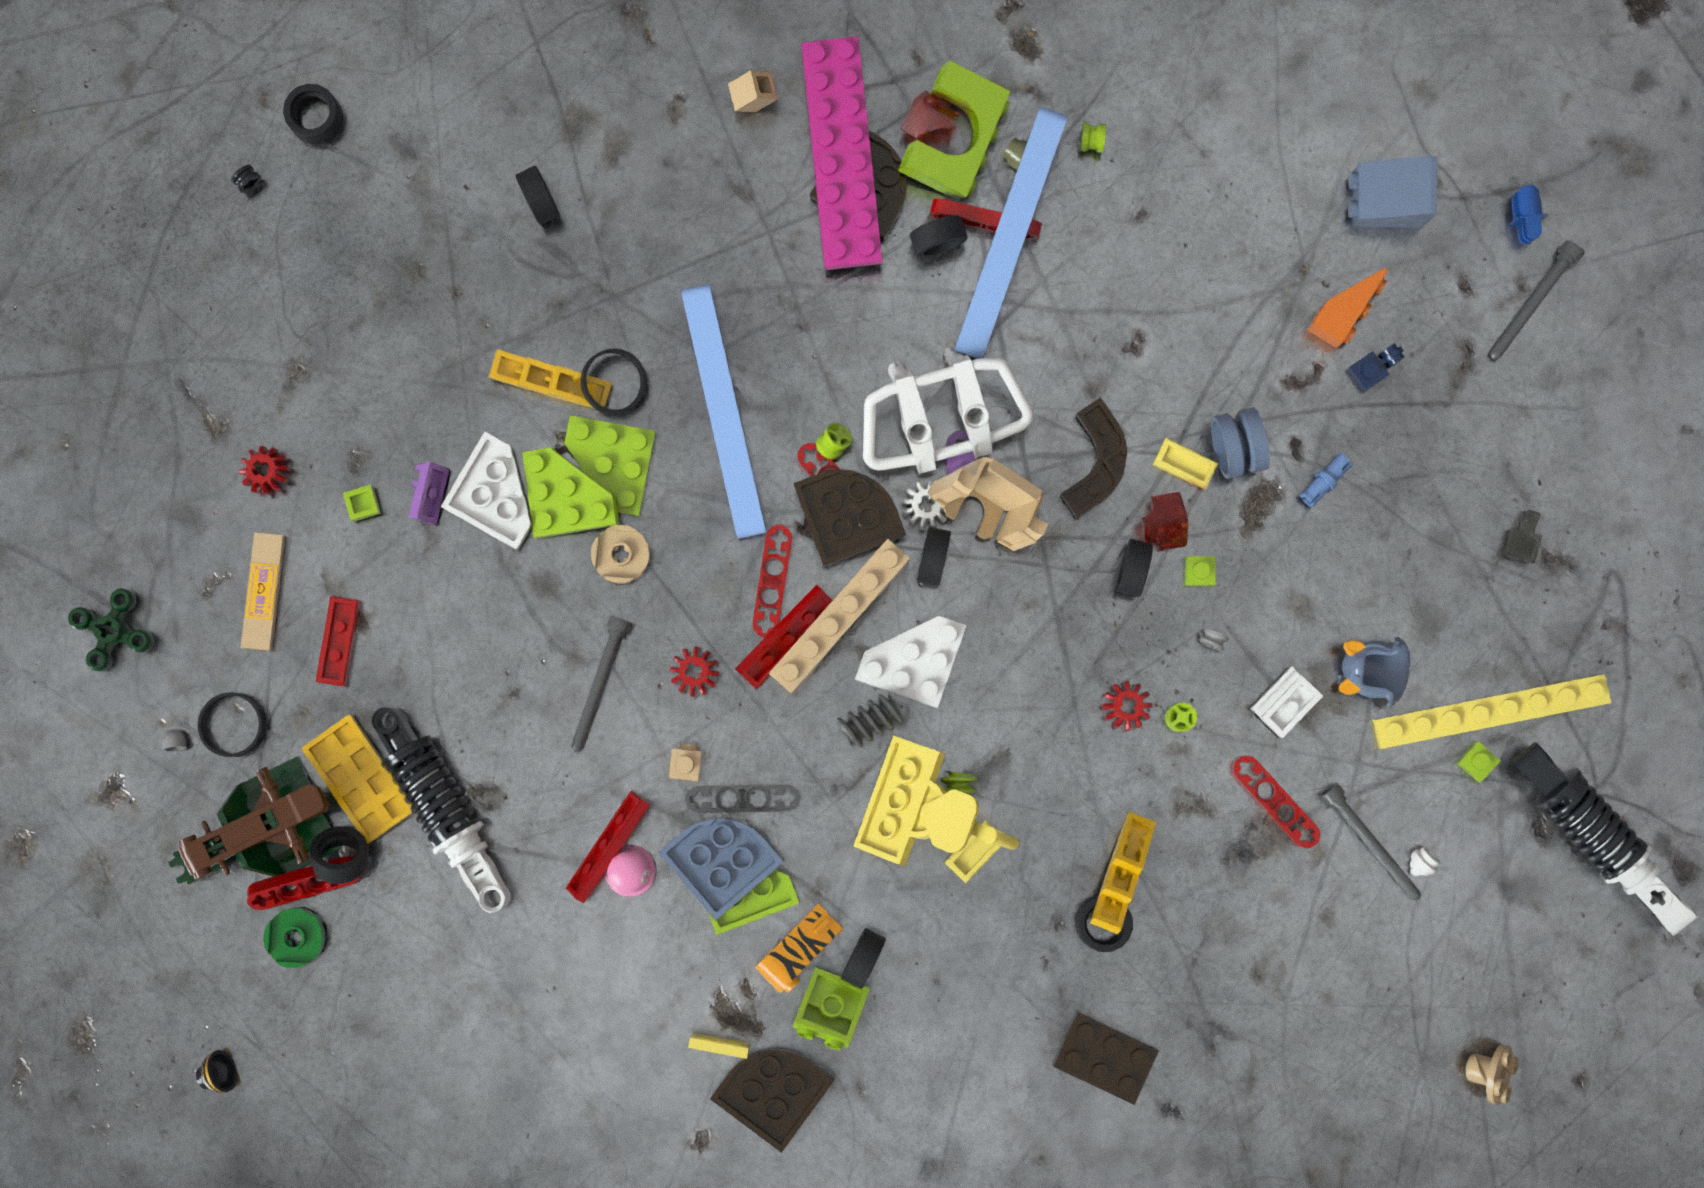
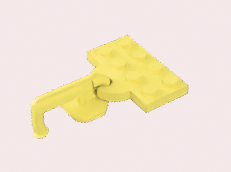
M893 736L853 847L898 865L906 866L915 838L923 840L930 838L933 846L950 853L962 851L966 847L970 835L983 839L988 845L995 844L1010 850L1017 849L1020 843L1015 836L1001 832L995 827H988L975 822L979 805L973 796L958 790L946 792L944 787L936 783L946 754Z

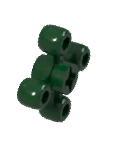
M120 588L112 592L110 596L111 611L104 617H96L91 610L83 607L74 608L68 615V622L72 628L82 631L91 630L98 640L96 647L88 652L85 659L86 665L92 671L103 672L111 667L113 661L111 651L119 643H126L131 650L137 653H146L154 646V637L151 633L145 630L133 631L129 629L128 624L125 622L127 612L132 610L137 602L135 594L129 589ZM123 596H125L124 604L121 603ZM83 615L84 619L80 623V616ZM111 626L112 629H115L117 634H112L105 627ZM142 637V638H143V643H142V645L140 646V645H139V639ZM99 656L101 657L100 664L97 663V658Z

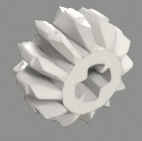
M920 481L917 482L916 488L918 493L911 488H908L906 491L913 499H902L903 505L911 506V508L903 511V516L913 514L914 516L910 519L909 524L913 526L917 520H920V530L925 529L926 522L928 521L930 527L937 528L935 518L941 523L946 522L945 516L940 513L944 512L942 506L927 494L933 481H928L927 489H923ZM922 499H928V503L930 500L934 503L931 506V512L926 513L924 512L925 509L922 511L919 509Z

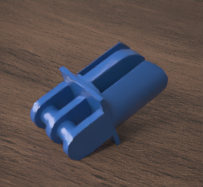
M1534 185L1523 186L1511 197L1513 221L1510 223V226L1517 225L1519 241L1524 245L1530 244L1541 235V220L1547 216V214L1542 213L1539 189Z

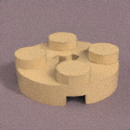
M614 525L607 528L594 540L591 549V560L597 572L606 580L617 584H626L641 578L650 562V548L645 537L633 527ZM623 546L625 552L629 553V556L619 563L618 558L613 557V552L618 551L619 547Z

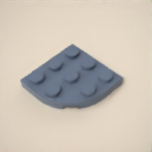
M725 818L708 819L693 824L658 852L715 921L784 862L755 829L740 821Z

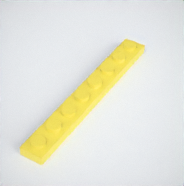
M1602 674L1372 721L1378 748L1383 749L1611 703L1606 676Z

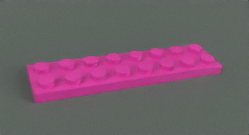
M859 37L803 42L801 46L825 270L883 264Z

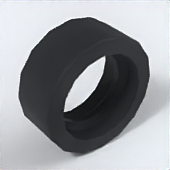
M318 84L298 86L289 93L284 102L283 115L286 124L297 137L307 142L318 143L328 140L336 134L341 125L342 111L340 104L328 89ZM313 97L324 100L329 108V116L325 123L315 129L302 127L296 117L300 104Z
M532 166L515 175L520 189L539 225L560 216L553 197L537 166Z
M952 215L919 226L910 233V239L916 256L924 258L935 256L960 246L967 241L968 235L961 216Z
M928 527L917 581L940 585L951 531Z
M1129 539L1120 567L1117 592L1135 597L1141 596L1150 568L1153 544Z
M345 826L328 828L319 833L312 841L310 849L311 865L314 873L321 880L331 884H344L360 877L368 867L369 861L368 844L365 837L358 830ZM337 846H347L357 851L355 858L342 864H332L322 859V855L326 851Z
M1096 895L1087 899L1079 907L1075 917L1076 930L1080 939L1091 949L1099 952H1113L1122 948L1130 939L1133 931V917L1128 908L1122 929L1115 938L1108 941L1095 939L1087 929V918L1089 913L1095 909L1099 896Z
M865 928L848 960L841 979L862 989L877 962L886 938Z

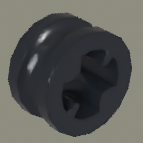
M251 165L241 167L231 178V182L234 185H239L238 190L241 193L252 190L261 180V176L258 173H254V168Z

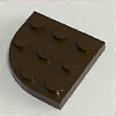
M869 131L880 238L885 240L904 205L907 185L906 176L898 171L901 159L892 146L883 138ZM815 184L809 196L818 202Z
M844 469L830 470L793 483L824 566L878 547L887 539L894 541L906 536L897 508L889 493L877 481L864 474Z
M767 1049L753 1053L747 1059L744 1058L739 1061L718 1086L710 1100L782 1153L835 1078L799 1053L785 1049Z

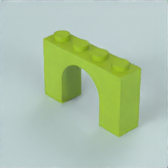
M949 60L941 66L931 93L955 104L966 113L972 127L970 144L963 154L948 155L915 140L908 145L898 171L956 200H961L967 197V195L970 196L977 185V180L974 179L978 169L981 170L987 161L988 154L985 153L989 143H993L998 134L999 128L996 125L999 118L1003 117L1009 108L1010 102L1007 99L1011 91Z

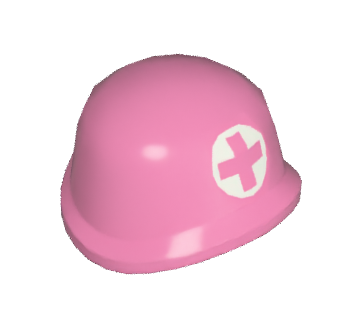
M625 845L622 846L616 857L609 864L608 869L604 873L605 879L610 888L616 893L627 897L638 896L647 891L652 885L655 878V863L651 855L642 847Z

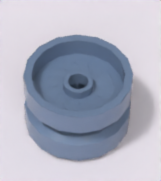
M1254 407L1239 410L1235 420L1228 413L1211 418V435L1215 455L1220 470L1226 479L1243 475L1245 467L1251 473L1264 471L1269 468L1270 456L1267 436L1261 417Z

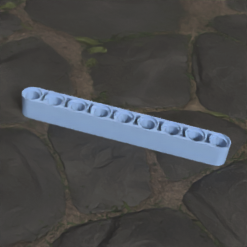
M1042 106L1038 110L954 349L956 352L976 359L983 358L1068 115Z
M710 284L681 290L736 535L738 539L763 534L766 533V528Z

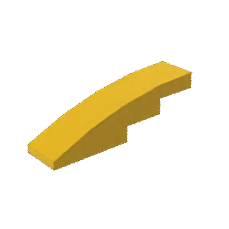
M499 349L496 350L488 378L594 408L587 402L582 393L580 372L559 365L553 366L529 357L524 358ZM587 375L586 382L590 395L598 404L605 407L612 383Z
M1130 811L1128 812L1096 902L1091 924L1115 934H1119L1128 905L1133 898L1139 875L1145 864L1156 826L1155 821Z

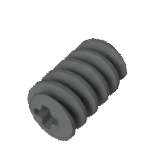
M880 693L878 695V705L871 699L868 700V711L861 705L858 706L859 716L854 715L851 711L848 712V722H845L841 717L837 719L851 746L854 742L860 748L863 747V736L870 742L873 741L872 731L877 732L880 736L883 735L882 725H886L892 730L894 728L893 719H896L901 724L904 723L903 716L890 694L887 699Z

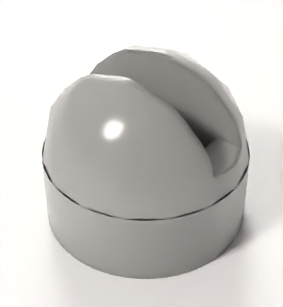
M171 729L163 735V751L176 752L187 749L186 738L181 731Z

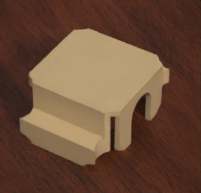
M982 457L932 482L927 493L931 499L942 506L945 516L951 520H955L966 497L972 496L979 499L984 507V516L975 535L983 540L992 538L1003 512L1008 511L996 540L1012 551L1036 543L1044 535L1048 523L1036 517L1044 498L1043 490L994 458Z

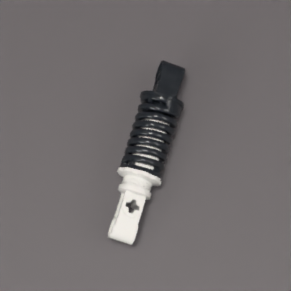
M379 708L372 715L371 723L390 754L381 765L389 774H394L392 781L394 784L400 785L398 791L400 794L406 795L404 801L406 804L411 805L410 811L413 814H417L416 821L419 824H423L422 831L429 834L428 841L434 849L432 851L434 854L445 852L448 855L451 868H458L463 881L472 891L484 911L493 913L505 908L510 902V892L501 879L494 862L485 852L488 845L485 841H481L477 833L484 824L478 818H473L471 815L473 814V809L471 807L461 808V806L467 803V799L464 796L458 799L455 798L461 794L460 787L449 788L455 784V779L453 777L444 779V777L449 775L450 771L447 767L438 769L444 764L443 759L437 758L430 763L428 762L439 755L432 742V737L427 735L417 739L399 709ZM388 712L394 717V724L389 729L385 728L382 722L384 715ZM483 869L481 873L475 876V873ZM491 890H496L501 896L498 906L492 905L488 900V894Z
M1537 742L1532 743L1512 760L1518 770L1541 791L1535 799L1534 805L1538 809L1548 810L1547 817L1551 820H1556L1557 828L1564 829L1563 834L1566 837H1572L1571 843L1579 846V851L1582 854H1587V860L1594 863V867L1601 872L1606 883L1613 884L1619 881L1623 885V890L1628 895L1636 893L1673 936L1698 918L1691 907L1680 896L1678 897L1658 875L1660 872L1659 865L1648 859L1652 847L1645 843L1643 839L1637 837L1633 829L1628 828V823L1620 819V815L1612 810V806L1604 801V797L1597 794L1596 789L1588 784V780L1582 775L1579 768H1572L1563 773ZM1655 890L1658 893L1660 892L1661 896L1657 898L1656 896L1651 895V891Z

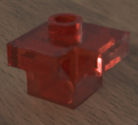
M925 90L915 98L901 130L926 143L932 138L936 129H950L955 124L959 113L949 108L950 103Z
M1180 492L1152 496L1151 513L1142 517L1143 541L1147 543L1156 542L1158 550L1187 545L1188 516Z

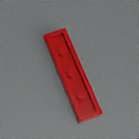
M816 585L735 669L757 689L770 676L769 672L833 600Z
M631 790L566 886L569 893L583 904L650 806L646 800Z

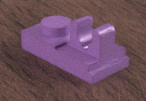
M428 461L425 464L416 465L415 470L420 471L418 481H412V486L416 487L411 503L409 518L437 524L450 468Z

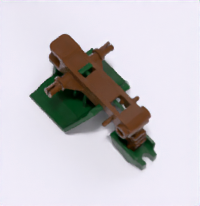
M299 756L268 770V767L257 770L255 772L257 774L256 777L236 785L216 814L222 827L211 832L208 823L202 821L201 825L206 835L197 838L194 834L178 842L180 848L173 853L175 858L168 862L170 868L177 867L178 865L184 867L183 875L176 878L178 884L184 882L186 884L195 883L221 869L225 875H229L230 870L227 866V859L236 855L242 869L273 877L311 864L310 849L312 841L319 833L331 828L324 814L328 810L329 804L321 787L310 784ZM337 846L329 849L322 855V858L342 849V847Z

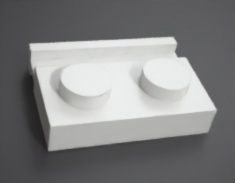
M1291 666L1250 709L1280 738H1284L1323 695Z

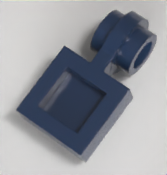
M1394 343L1380 353L1383 357L1381 360L1372 351L1347 370L1364 393L1390 375L1383 365L1387 363L1391 367L1405 357L1402 354L1404 350L1401 346L1397 347Z

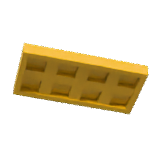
M348 714L301 747L356 830L365 837L367 844L372 843L413 814L410 811L411 805L406 804L404 801L406 795H402L398 791L400 785H396L392 781L394 775L389 774L382 767L381 763L384 760L352 714Z

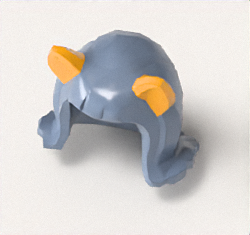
M1394 637L1393 645L1378 640L1367 642L1349 640L1344 642L1343 648L1346 655L1342 662V672L1345 680L1339 685V691L1346 695L1359 693L1369 698H1386L1388 700L1386 704L1388 707L1395 705L1401 699L1406 689L1410 674V651L1405 641L1400 639V637Z

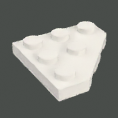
M484 431L441 507L512 548L519 550L532 527L513 450L510 445Z
M937 616L864 652L855 680L938 708L966 625Z

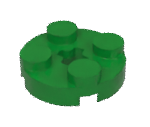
M304 908L283 910L275 915L266 925L263 936L264 947L267 953H270L272 958L276 960L275 962L280 966L287 968L305 966L317 959L324 947L325 930L322 920L318 915ZM294 929L302 936V940L297 942V946H293V942L287 939L288 934H292Z

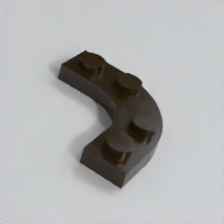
M1101 397L1076 413V417L1090 435L1096 447V463L1093 470L1084 479L1061 493V497L1076 519L1100 504L1115 490L1122 479L1126 466L1127 445L1124 433Z

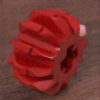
M264 445L259 447L258 453L253 449L248 450L251 458L249 460L242 458L241 462L246 465V468L239 470L240 475L246 476L242 481L243 485L251 486V492L257 494L262 491L266 496L270 495L271 488L277 492L281 491L279 482H289L288 478L283 476V473L291 470L289 466L283 465L287 457L283 454L278 455V449L274 447L268 451ZM264 465L269 467V469H266V471H269L266 476L260 474V472H264L261 470Z
M694 647L693 656L690 655L687 648L683 649V655L686 659L682 660L678 656L673 658L675 662L680 664V667H670V672L679 673V676L672 678L671 682L676 684L683 681L678 689L681 693L690 685L689 695L692 697L696 694V687H699L702 695L707 694L704 686L705 683L713 688L716 686V683L710 680L709 677L720 676L719 671L710 670L711 667L718 664V661L714 659L706 662L711 655V652L708 650L699 658V647ZM692 664L696 667H702V673H698L701 675L698 679H695L693 676L688 677L687 670L691 671L689 666Z
M1129 681L1123 682V691L1118 684L1112 685L1116 695L1109 692L1104 694L1106 699L1111 700V704H1102V709H1111L1112 711L1105 716V719L1111 720L1116 717L1113 727L1116 729L1124 721L1125 731L1131 730V720L1137 728L1142 727V722L1138 717L1140 716L1148 720L1150 715L1144 712L1143 708L1153 707V704L1150 702L1143 703V699L1150 695L1149 692L1146 691L1139 695L1138 692L1141 689V684L1139 683L1135 684L1132 691H1130ZM1124 698H1126V701H1133L1134 705L1130 707L1132 711L1130 714H1128V711H1122L1120 708L1124 705L1122 701Z

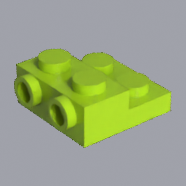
M815 967L792 1027L797 1029V1035L805 1039L812 1040L814 1036L824 1039V1045L833 1050L840 1051L842 1047L848 1048L870 988L864 986L860 989L842 980L840 976Z

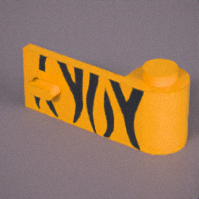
M818 903L755 968L779 993L783 990L789 993L800 982L797 976L843 928Z

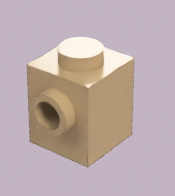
M750 70L728 83L735 111L757 112L778 99L773 76L769 71Z
M680 743L679 749L672 748L669 778L701 781L704 752L697 751V745Z

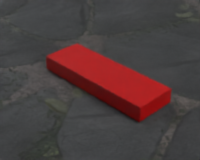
M330 596L315 682L347 687L361 606L360 600Z

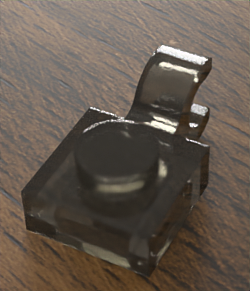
M1532 510L1523 511L1520 528L1511 527L1503 556L1531 564L1535 563L1543 536L1534 533L1540 517L1539 512Z

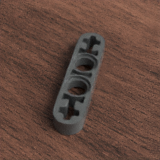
M792 785L697 786L688 791L685 801L687 807L697 813L781 812L795 809L800 803V793ZM769 789H775L774 795H783L784 790L788 789L791 795H795V801H791L788 807L784 806V801H774L776 807H769L771 802ZM711 790L717 791L715 795L717 808H711L712 802L702 803V808H697V804L691 802V797L696 796L697 791H701L704 797L712 796ZM726 790L734 792L737 797L735 805L730 808L723 806L720 802V796ZM754 790H761L766 795V802L761 807H755L750 803L749 797Z

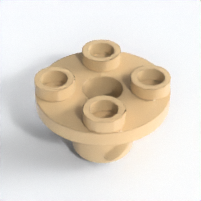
M1500 1044L1497 1047L1493 1058L1474 1053L1469 1057L1466 1064V1078L1470 1082L1487 1086L1486 1094L1489 1103L1499 1105L1503 1102L1507 1104L1512 1091L1511 1086H1509L1511 1074L1515 1075L1517 1073L1519 1058L1513 1056L1511 1046Z

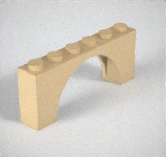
M887 539L769 674L794 695L851 625L909 565L910 558Z

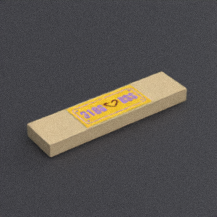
M254 532L240 648L272 651L286 537L284 535Z

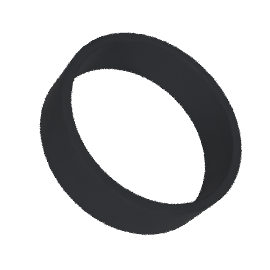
M614 348L603 350L586 362L581 373L580 384L585 399L592 407L604 413L617 414L625 412L639 403L645 393L647 379L643 365L633 354ZM609 353L622 355L629 359L638 370L640 376L639 393L635 400L623 409H608L601 406L592 398L588 391L586 382L588 369L591 363L601 355Z
M228 692L213 697L204 705L198 718V733L201 741L211 752L223 757H240L251 753L261 744L267 729L266 715L261 705L254 698L242 693ZM237 696L245 699L253 706L258 716L259 727L254 741L246 749L231 754L223 752L213 745L207 734L206 722L210 710L217 702L227 697Z

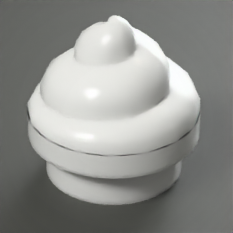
M1423 846L1421 849H1415L1411 854L1410 874L1413 876L1433 875L1438 871L1437 866L1441 862L1428 847Z

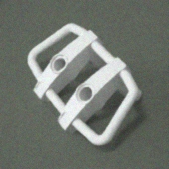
M947 347L944 351V359L949 367L914 377L911 371H907L904 363L896 361L897 367H895L893 362L888 368V374L893 383L886 384L877 389L865 399L863 459L874 470H887L916 465L920 475L921 473L936 470V461L973 452L975 459L989 454L992 455V443L1019 433L1030 426L1034 417L1033 408L1009 364L1001 358L971 360L968 355L951 351L950 347ZM976 371H999L1022 413V417L1019 420L990 431L989 413L983 401L975 374ZM953 378L958 400V411L963 420L968 441L933 450L932 429L926 418L917 388ZM896 394L902 419L901 426L912 454L878 459L875 457L876 404ZM979 408L975 415H967L971 409ZM916 424L923 425L918 431H910Z

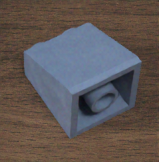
M1437 156L1360 162L1353 172H1350L1348 179L1349 189H1353V200H1350L1348 206V216L1353 218V227H1424L1437 214Z

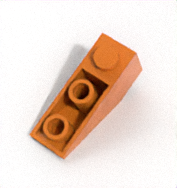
M1383 268L1327 300L1316 314L1307 331L1335 348L1343 342L1348 344L1357 330L1353 325L1358 318L1363 320L1372 307L1368 303L1372 295L1378 296L1386 285L1387 281L1383 278L1388 270Z

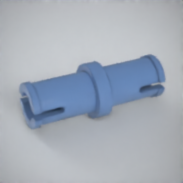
M1339 453L1324 470H1320L1315 475L1316 479L1300 494L1303 502L1310 507H1314L1328 490H1333L1337 486L1336 482L1353 466L1352 462H1349V458Z

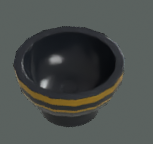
M221 1050L210 1053L196 1071V1080L199 1086L217 1093H226L233 1090L238 1078L234 1060L228 1053Z

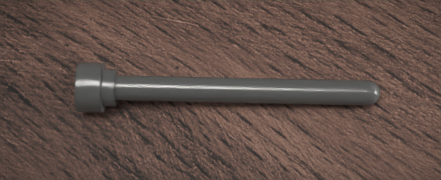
M1568 240L1562 244L1558 250L1559 255L1557 256L1558 261L1491 350L1490 357L1492 359L1498 360L1501 358L1567 267L1578 264L1585 254L1579 245Z
M609 616L606 625L609 637L571 744V749L574 752H580L583 748L620 638L624 639L625 633H629L631 622Z
M1336 782L1326 788L1319 795L1322 802L1326 806L1338 810L1412 900H1419L1421 898L1420 890L1346 803L1345 800L1347 798L1344 796L1345 791Z

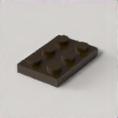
M1077 1011L1054 1060L1053 1067L1135 1105L1159 1050Z

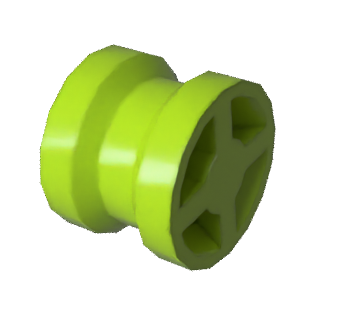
M1082 122L1080 151L1086 152L1088 149H1095L1097 153H1103L1106 124L1100 123L1097 126H1091L1088 122Z
M831 423L825 428L824 433L817 438L816 447L822 456L834 460L839 458L844 449L849 447L852 442V435L842 424Z
M1175 703L1167 709L1165 722L1171 730L1185 732L1191 730L1196 725L1197 712L1188 703Z

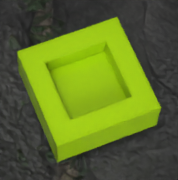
M371 484L343 493L350 521L354 522L381 514L375 490Z
M1216 556L1185 557V586L1216 585Z
M1475 741L1456 763L1472 778L1481 783L1498 765L1500 760L1482 743Z

